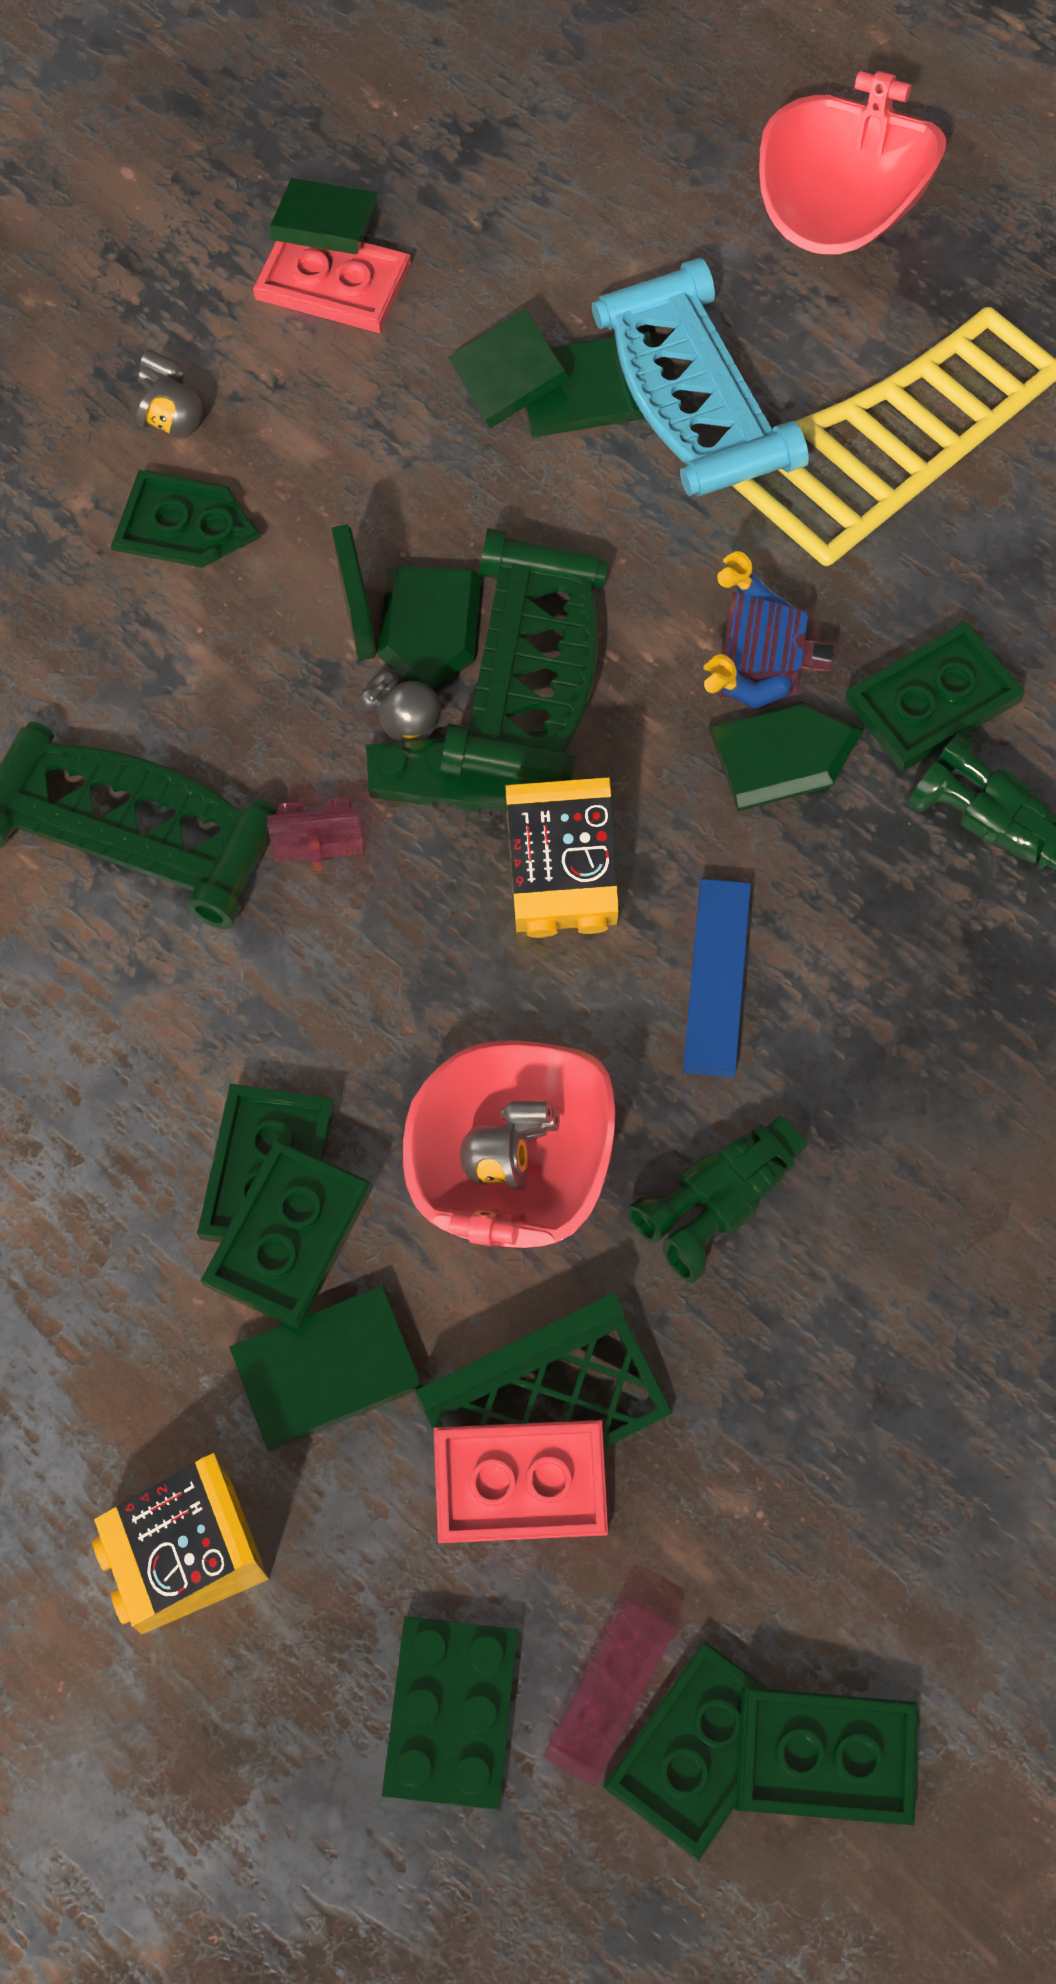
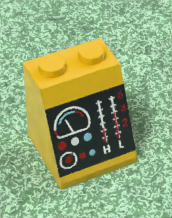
M609 777L505 785L516 932H527V936L532 938H544L556 935L558 933L557 929L578 928L579 933L595 934L607 931L608 925H617L619 911Z
M214 1453L201 1458L94 1519L100 1535L91 1539L95 1555L103 1571L112 1569L118 1586L117 1590L110 1592L114 1609L122 1625L130 1622L132 1627L140 1634H145L269 1580L232 1480Z

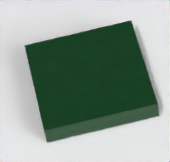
M291 178L270 224V239L356 255L359 253L376 210L377 192Z
M526 308L448 357L490 429L569 380L565 370Z
M348 524L331 527L341 587L358 661L375 658L376 648L369 603L352 529Z

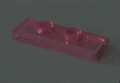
M626 1599L544 1753L543 1759L595 1788L677 1627Z

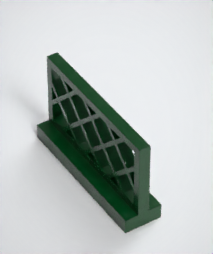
M615 1292L415 1390L414 1394L434 1433V1428L444 1427L440 1418L459 1408L482 1415L479 1426H486L488 1418L505 1424H528L537 1394L539 1393L568 1403L563 1422H570L575 1406L606 1416L602 1426L603 1449L671 1415L672 1412L623 1316L624 1310ZM614 1331H617L626 1349V1355L620 1372L590 1362L596 1340ZM588 1345L583 1359L570 1355V1353ZM561 1359L581 1366L571 1396L540 1386L548 1364ZM631 1361L640 1378L627 1374ZM539 1369L534 1384L519 1379ZM587 1369L617 1379L608 1409L577 1399ZM624 1381L645 1388L656 1410L638 1419L615 1412ZM510 1383L532 1391L522 1421L491 1411L499 1388ZM490 1393L485 1409L469 1404ZM612 1419L626 1423V1425L608 1433Z

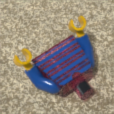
M735 551L723 558L724 564L729 567L718 572V583L725 588L737 585L738 593L732 592L723 654L714 656L703 665L705 671L713 673L704 681L706 691L709 693L718 692L720 697H732L752 708H759L786 696L797 694L801 669L830 673L834 644L805 640L808 614L803 610L797 609L771 590L756 575L751 574L752 563L745 553Z

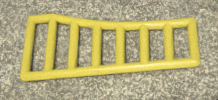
M985 307L945 339L883 381L838 404L796 420L795 422L802 430L804 438L878 501L875 506L860 516L804 467L789 473L779 469L780 473L845 528L843 532L828 544L753 478L732 486L820 564L830 566L1055 383L1056 358L994 308ZM988 328L1040 371L1023 384L975 345L972 340ZM956 353L1008 397L991 410L941 369L939 365ZM922 377L976 423L959 436L903 389ZM887 400L944 449L929 462H925L865 410ZM847 420L910 473L911 476L897 488L893 489L824 429Z

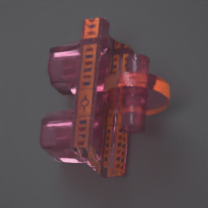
M348 798L330 799L324 804V811L305 813V807L298 802L284 803L278 806L275 816H268V831L271 838L274 863L311 860L314 874L324 873L323 858L364 855L358 808H352Z

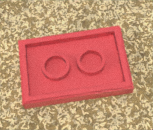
M276 241L253 288L255 300L381 333L411 267V256L407 253L366 242L362 243L359 253L355 255Z
M602 1420L434 1428L438 1543L608 1535Z

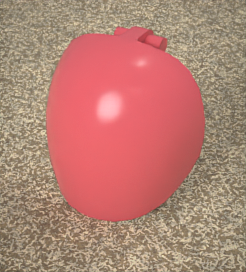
M859 71L855 81V89L870 93L868 103L831 94L811 95L798 98L786 104L769 119L763 130L760 146V189L770 219L787 240L813 253L842 254L856 250L885 234L918 203L941 163L946 150V137L942 130L934 123L893 109V100L904 103L908 101L912 88L911 84L897 81L896 75L877 71L874 75Z
M519 1040L491 1041L476 1044L454 1054L441 1064L423 1083L411 1101L405 1122L403 1168L406 1187L417 1210L430 1223L452 1235L468 1239L472 1244L490 1247H542L557 1243L574 1234L590 1216L600 1196L611 1161L615 1134V1104L610 1074L603 1063L589 1053L575 1048ZM511 1101H550L552 1109H558L560 1126L558 1131H547L546 1136L528 1141V1167L524 1189L513 1190L507 1183L478 1185L468 1179L461 1167L460 1146L463 1138L469 1131L477 1126L506 1124L507 1121L503 1120L500 1110Z

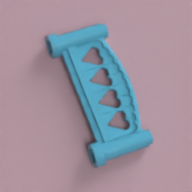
M701 257L682 263L681 269L602 295L598 301L592 302V312L598 328L603 329L607 327L609 330H615L621 368L628 388L641 413L667 447L687 465L680 469V478L688 496L694 494L702 496L779 469L789 473L806 467L809 461L804 435L795 421L775 426L773 429L770 427L707 315L703 305L714 302L715 289L708 265ZM642 325L676 328L660 346L654 348L646 346L644 344L645 335L637 331V328ZM660 357L693 361L676 380L663 378V368L655 364V360ZM678 390L710 393L711 396L698 411L687 414L680 410L681 401L674 398L672 394ZM697 423L731 427L719 442L710 448L699 445V434L690 429L691 426Z

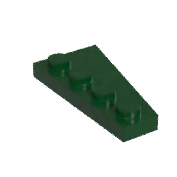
M546 730L526 732L534 738H543L547 735ZM446 738L366 745L370 798L433 806L435 802L459 805V810L479 813L480 808L507 812L505 785L530 784L462 770L460 776L440 773Z

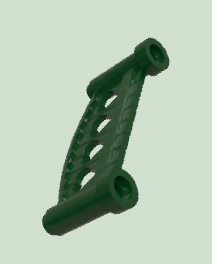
M487 528L479 576L497 579L470 725L466 727L449 723L440 773L460 776L462 770L526 783L572 780L576 757L567 756L565 750L570 744L587 707L597 665L598 624L592 591L593 588L603 589L608 560L599 559V555L506 538L507 531ZM558 591L564 592L570 597V600L564 604V610L568 616L563 619H555L532 602L531 599ZM548 630H557L564 637L557 644L561 655L556 658L546 657L523 638ZM541 669H550L557 675V678L550 684L554 695L542 698L516 677ZM537 708L544 709L550 715V718L543 724L547 735L543 738H534L508 717Z
M28 722L26 727L20 728L0 763V848L4 847L14 828L23 830L191 890L192 893L186 903V907L194 917L212 927L220 929L232 927L241 910L238 899L277 825L276 817L278 813L273 806L264 801L254 799L251 800L249 805L240 809L234 807L223 797L197 781L160 764L105 749L75 745H56L52 743L54 739L52 731L37 722ZM63 769L68 773L69 777L79 775L86 779L82 787L50 804L47 776L51 771ZM108 785L113 789V792L125 791L131 795L128 802L95 820L91 793L96 786ZM151 800L157 804L158 808L171 807L176 811L170 820L142 836L139 835L136 807L140 802ZM196 816L203 821V824L216 823L221 827L217 835L190 851H185L181 823L185 818Z

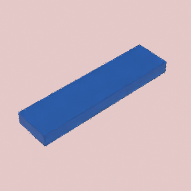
M700 879L683 1062L684 1074L735 1078L751 883Z

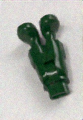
M961 732L957 733L945 747L938 761L931 765L909 798L907 805L916 812H924L940 802L950 805L964 813L961 817V825L972 834L980 837L982 841L992 845L996 844L1014 856L1032 864H1035L1040 858L1037 868L1043 870L1045 866H1048L1056 872V813L1051 810L1050 805L1044 803L1037 796H1033L1028 786L1005 768H997L995 772L989 769L974 752L972 740ZM955 776H962L980 788L982 792L978 795L975 794Z
M778 1116L766 1127L757 1124L752 1129V1132L734 1139L715 1154L710 1153L703 1156L679 1175L680 1188L662 1197L644 1196L637 1198L627 1207V1215L640 1235L649 1242L656 1243L669 1233L675 1223L693 1206L704 1208L705 1211L698 1217L676 1230L663 1242V1253L668 1264L682 1279L693 1283L705 1273L707 1265L705 1249L712 1236L717 1231L733 1234L752 1218L759 1208V1203L782 1180L785 1173L795 1166L794 1158L807 1148V1143L799 1132L782 1116Z

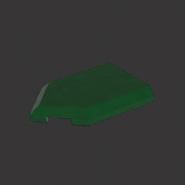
M139 469L111 548L113 551L203 568L261 537L252 521L248 520L238 505L237 499L228 486Z
M395 566L388 570L378 650L379 658L390 669H394L406 682L418 681L432 688L434 692L440 683L456 671L460 673L475 661L482 576H479L473 570Z
M804 701L709 724L708 726L737 811L833 787L853 748L855 749L864 733V729Z

